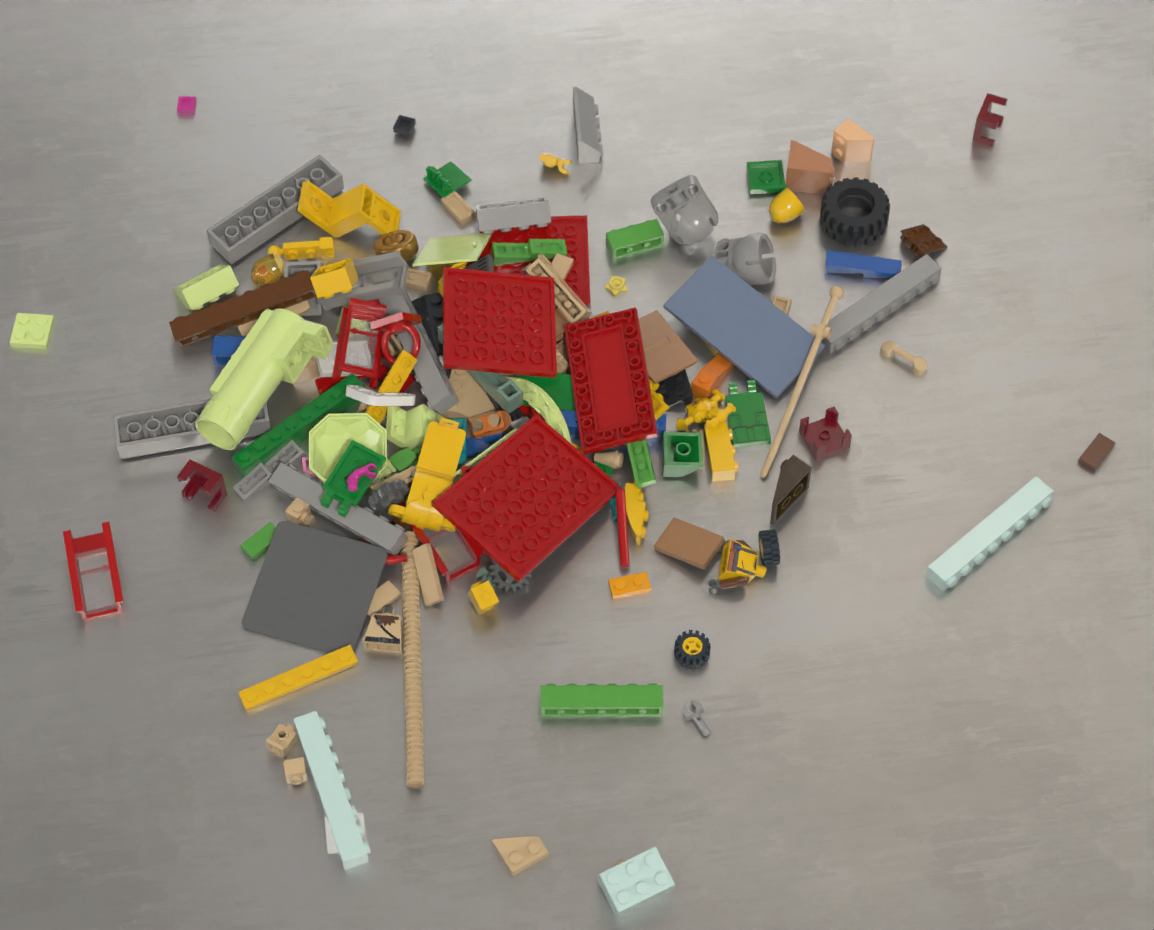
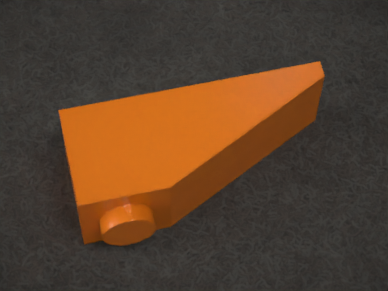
M717 354L698 372L691 382L694 397L710 399L713 395L712 391L719 387L733 367V364L721 354Z

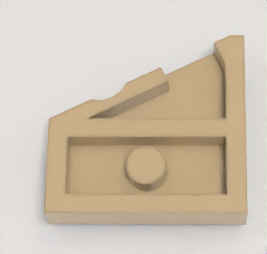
M539 836L492 840L493 846L512 876L549 856V852Z

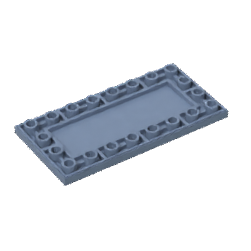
M711 256L663 305L664 309L748 377L755 380L759 386L775 399L800 375L815 339L813 335L714 256ZM823 343L820 344L815 358L825 348V345Z

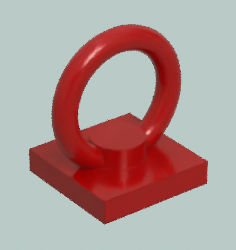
M400 312L370 322L372 330L384 332L381 339V351L387 362L393 365L396 361V358L391 355L388 348L390 336L406 331L413 338V349L410 354L417 358L421 348V338L413 325L422 323L421 315Z

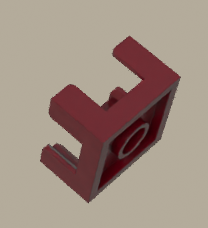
M987 93L976 119L972 141L993 147L995 140L982 136L985 127L994 130L997 127H1001L1004 116L991 112L992 103L1006 106L1008 99Z
M835 406L826 409L825 418L810 424L809 417L800 419L799 433L816 461L850 448L852 435L848 429L844 433L838 423L839 413Z
M189 459L177 476L180 482L186 481L188 477L190 479L182 490V496L191 500L199 489L203 490L209 496H215L207 506L208 509L215 512L228 495L223 475Z

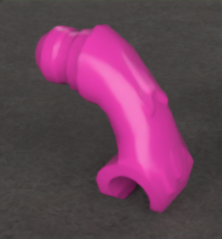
M370 463L359 469L357 468L346 480L348 490L351 492L358 489L357 484L362 476L374 479L377 473L369 471L377 469V466Z

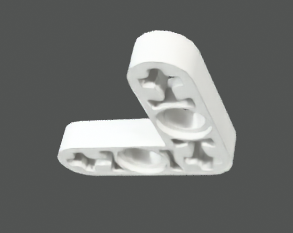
M358 385L346 386V396L368 405H415V394L377 393Z

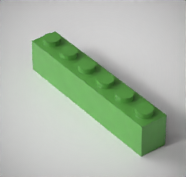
M613 683L607 685L547 684L541 686V717L663 716V685L655 683L647 685H637L634 683L627 685Z

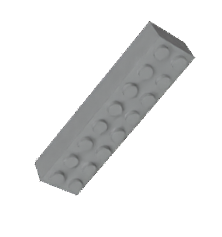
M319 154L207 229L209 244L232 265L304 216L297 211L302 182L308 180L332 197L344 189L342 174Z
M211 399L113 415L116 445L120 459L211 444L201 436L195 426L196 420L207 402ZM267 402L243 438L263 435L271 430Z

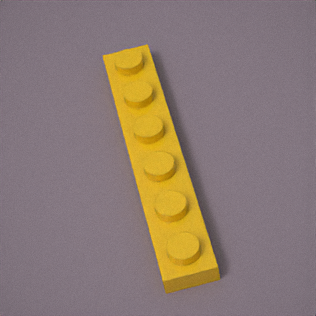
M348 645L239 691L238 694L246 712L356 666L358 665V660L351 645Z

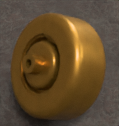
M409 230L389 232L382 235L374 243L376 256L400 251L401 257L405 262L413 258L419 250L416 236Z

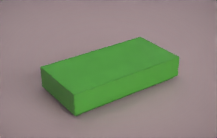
M269 522L240 545L241 549L252 560H255L268 550L276 527Z

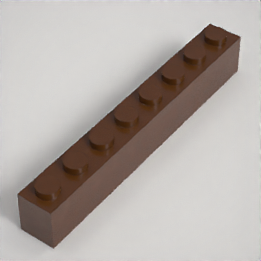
M299 271L291 277L280 278L275 283L264 284L259 289L248 290L243 295L230 297L219 304H211L208 308L195 310L187 316L176 317L173 321L169 322L175 342L181 348L259 319L261 313L266 309H285L317 297L309 271Z

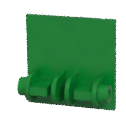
M451 161L437 170L434 166H428L426 168L427 176L423 178L443 198L472 181L470 177Z

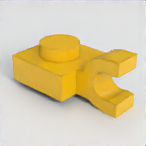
M547 152L541 153L539 158L540 161L544 162L545 166L552 168L558 166L561 173L569 174V170L564 168V164H572V160H564Z

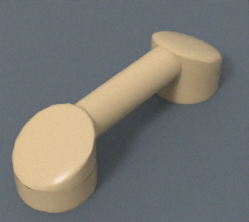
M886 341L881 345L880 352L884 357H892L896 354L913 364L912 371L916 375H924L927 372L928 364L923 357L911 355L897 347L894 341Z

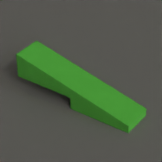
M529 239L528 243H492L490 249V256L493 257V266L535 261L540 253L547 259L555 258L557 253L567 256L564 239Z

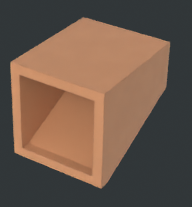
M791 140L786 188L794 192L823 195L833 183V178H830L834 176L835 168L831 166L832 159Z

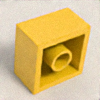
M352 258L317 267L310 277L317 298L324 297V299L333 297L334 293L341 292V294L350 292L359 278Z

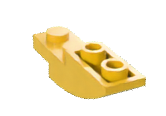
M634 478L633 484H625L627 526L636 545H640L641 538H645L646 527L643 525L644 521L648 522L649 510H646V502H643L644 493L641 492L642 488H637Z

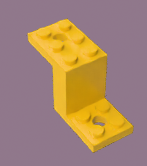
M310 181L302 182L297 211L334 238H338L365 224H368L382 235L396 231L399 228L401 210L364 183L332 198Z

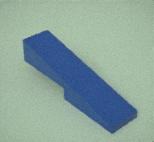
M827 250L825 266L827 273H863L864 278H892L901 272L902 260Z

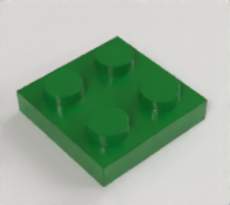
M782 160L747 162L746 168L750 194L780 193L786 189Z

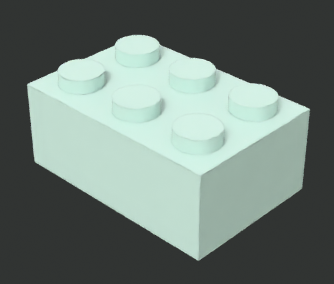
M656 847L600 873L597 878L616 917L671 891L675 886Z

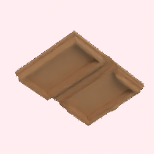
M658 310L639 319L648 376L655 384L698 363V359Z

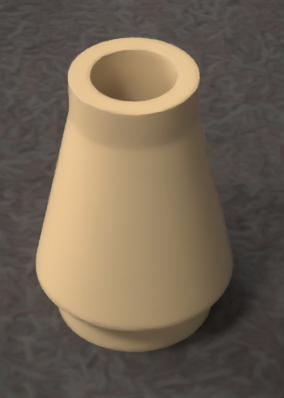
M618 450L595 453L594 464L596 461L613 469L621 468L623 465V453H619Z

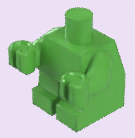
M409 447L404 448L389 458V461L400 473L411 466L417 465L421 450L419 447L413 451Z

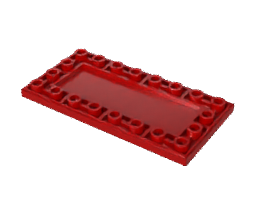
M634 307L564 325L583 454L658 437L637 308Z

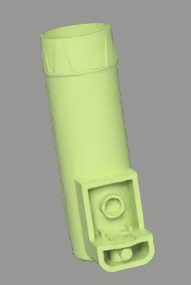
M266 309L262 312L255 325L251 327L248 335L242 340L236 352L231 356V359L221 370L220 375L209 389L213 397L207 402L195 422L196 429L201 436L221 449H235L249 431L253 421L281 380L294 384L312 356L324 360L327 358L333 346L327 327L304 320L298 314L287 309Z

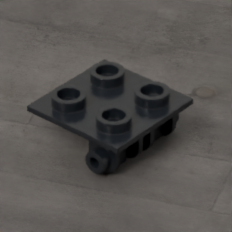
M685 369L674 376L658 382L659 387L655 392L663 396L664 402L669 407L681 401L685 405L692 403V396L694 395Z

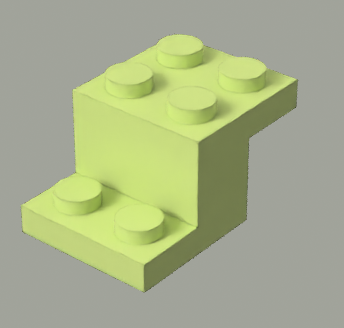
M424 404L407 412L398 406H388L386 422L387 440L402 449L409 447L413 451L419 447L421 450L428 424L431 421L439 423L440 418L445 417L432 411Z

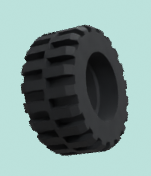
M854 177L853 179L844 178L843 181L839 180L834 185L829 186L823 194L820 210L822 229L825 233H828L832 240L836 239V242L839 244L845 243L846 246L850 247L851 245L860 247L862 244H871L872 240L874 242L877 241L886 231L890 213L889 198L881 187L878 188V184L871 183L868 179L864 178L861 180L859 177ZM851 206L860 207L869 214L859 218L850 217L844 214L841 209Z

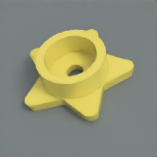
M611 276L609 283L604 286L605 289L611 290L614 296L619 292L628 291V288L624 285L626 278Z

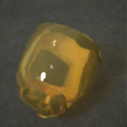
M275 253L259 259L251 270L252 282L256 286L277 282L280 278L284 277V261Z

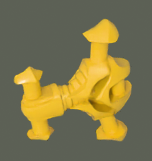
M715 389L712 391L713 396L711 399L697 397L694 399V406L688 404L686 406L688 417L684 420L679 417L676 422V428L681 431L688 430L687 426L693 422H706L708 429L715 428V425L725 422L728 415L736 411V407L732 403H727V407L724 409L718 408L717 402L721 403L724 401L725 395L719 389Z

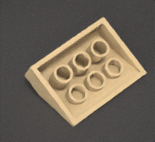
M452 369L449 381L459 402L442 414L443 417L446 419H462L496 410L486 395L485 389L467 370ZM500 373L503 376H512V374ZM498 414L490 415L488 418L489 425L497 427L501 417ZM480 419L471 421L473 427L483 428V422Z

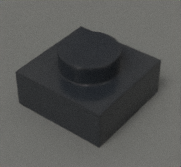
M399 115L393 126V132L410 136L416 124V119Z

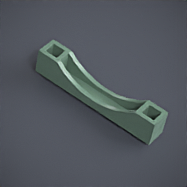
M443 324L438 326V341L442 345ZM468 371L508 414L523 405V391L511 379L504 377L500 373Z

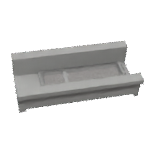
M400 251L353 260L359 278L353 288H351L352 290L341 294V292L334 293L333 297L324 299V297L317 298L316 303L322 304L329 311L334 307L348 305L350 297L368 301L398 294L402 296L404 294L409 265L401 257Z

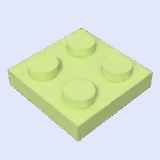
M17 313L10 346L48 349L55 321L54 316Z

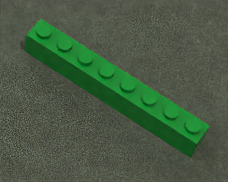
M350 374L233 455L231 458L234 469L244 478L260 463L263 465L267 463L291 440L297 445L309 437V431L326 415L344 413L360 402L346 396L347 385L365 387L364 384L354 374Z

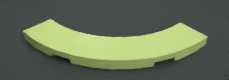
M504 376L511 379L523 391V399L529 402V405L543 416L545 422L571 443L565 419L553 399L539 386L526 379Z

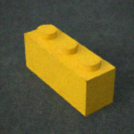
M727 422L718 423L715 425V428L708 429L706 424H704V440L712 482L735 480V472H738V462L734 461L733 458L736 455L735 446L731 445L730 442L733 439L732 429H728Z

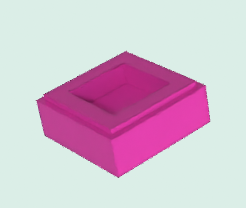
M179 96L177 114H195L196 97Z

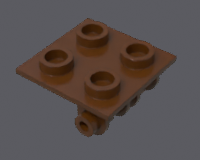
M924 224L900 231L902 233L900 236L901 242L912 250L913 253H916L915 255L919 259L926 254L928 255L929 253L947 248L942 239L937 237Z

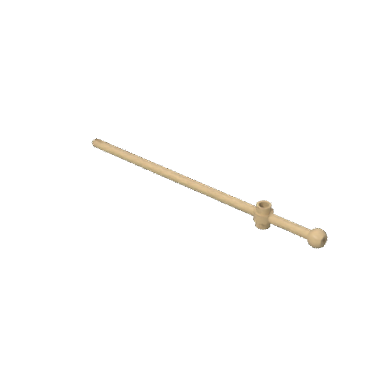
M834 286L830 289L831 299L823 319L818 325H812L811 335H815V339L762 468V478H766L769 474L821 341L825 338L830 339L832 335V328L827 326L837 301L844 296V290L840 286Z

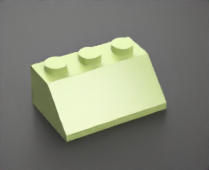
M219 264L173 289L185 307L195 311L203 308V304L208 301L212 303L220 299L219 296L223 293L230 294L236 290L235 287L239 286V283L230 265Z

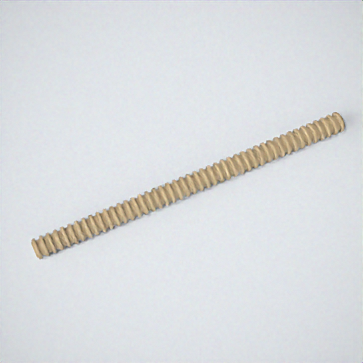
M406 531L404 533L408 540L401 549V555H408V562L401 563L404 625L406 785L418 788L425 784L423 768L424 740L422 733L420 585L412 550L418 547V538L413 531Z

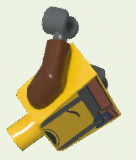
M724 539V542L717 551L718 553L722 552L718 579L721 581L718 582L715 579H711L708 582L709 586L715 585L716 587L709 588L708 590L711 594H717L720 588L724 590L747 585L755 576L763 578L766 573V567L757 564L759 554L752 550L743 540L730 539L725 542Z

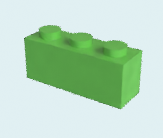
M657 219L647 220L643 223L607 232L606 245L612 259L615 260L664 246V233Z

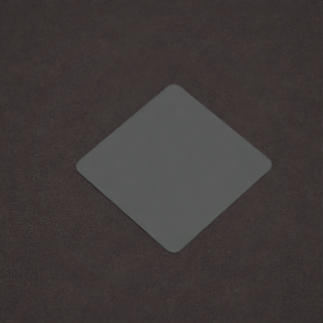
M279 522L242 619L243 628L327 653L351 645L354 652L388 556L386 549L295 523Z

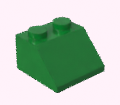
M663 433V477H683L703 468L702 433Z

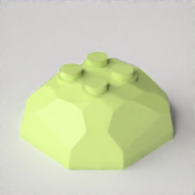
M368 413L326 415L309 431V470L325 483L351 441L354 440L386 457V462L374 479L375 481L387 469V430Z

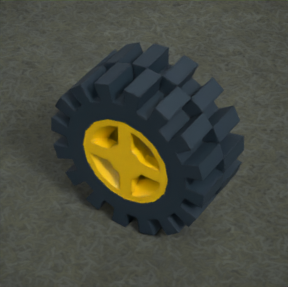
M776 530L759 531L758 542L762 565L780 564V550Z
M689 630V634L686 631L682 632V636L679 634L674 646V657L677 659L678 664L682 663L684 668H686V665H689V669H692V666L698 669L699 664L703 667L705 661L708 662L711 645L708 637L705 638L704 633L699 635L697 630L695 634L692 633V630Z

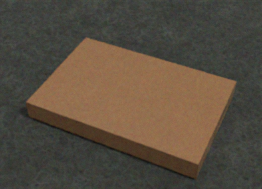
M673 517L654 544V549L705 570L724 542V537Z

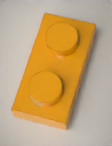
M647 572L608 579L613 600L651 592Z

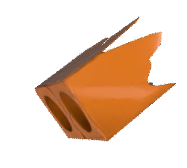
M502 409L466 418L471 437L477 439L483 436L502 433L511 424L510 415ZM492 414H498L501 417V423L497 427H492L488 423V418ZM474 419H480L483 422V428L479 432L473 431L471 421Z

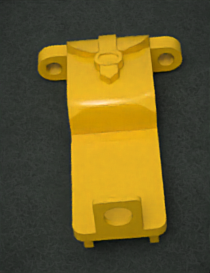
M440 418L439 423L431 421L428 424L406 506L391 504L388 511L390 515L402 518L401 522L415 525L416 528L420 529L425 528L439 532L440 529L450 532L456 531V527L432 507V504L453 485L466 432L458 428L459 422Z

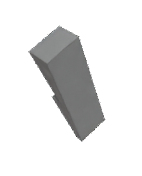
M291 440L264 465L260 463L233 489L246 502L270 485L268 481L280 463L287 466L291 464L296 467L302 463V457L307 456Z

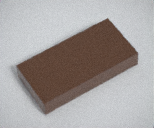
M1099 433L1080 456L1078 462L1095 471L1113 449L1116 442Z

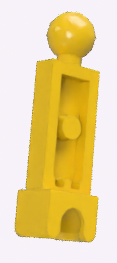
M322 237L320 241L283 243V248H280L278 245H272L268 249V255L272 253L279 256L284 255L285 260L321 257L322 260L335 258L332 237Z

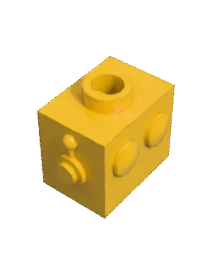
M489 580L484 583L479 581L471 586L472 589L469 591L468 596L478 615L497 606L499 600Z

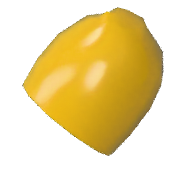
M788 188L780 192L769 206L772 221L778 224H786L795 220L805 210L800 200Z

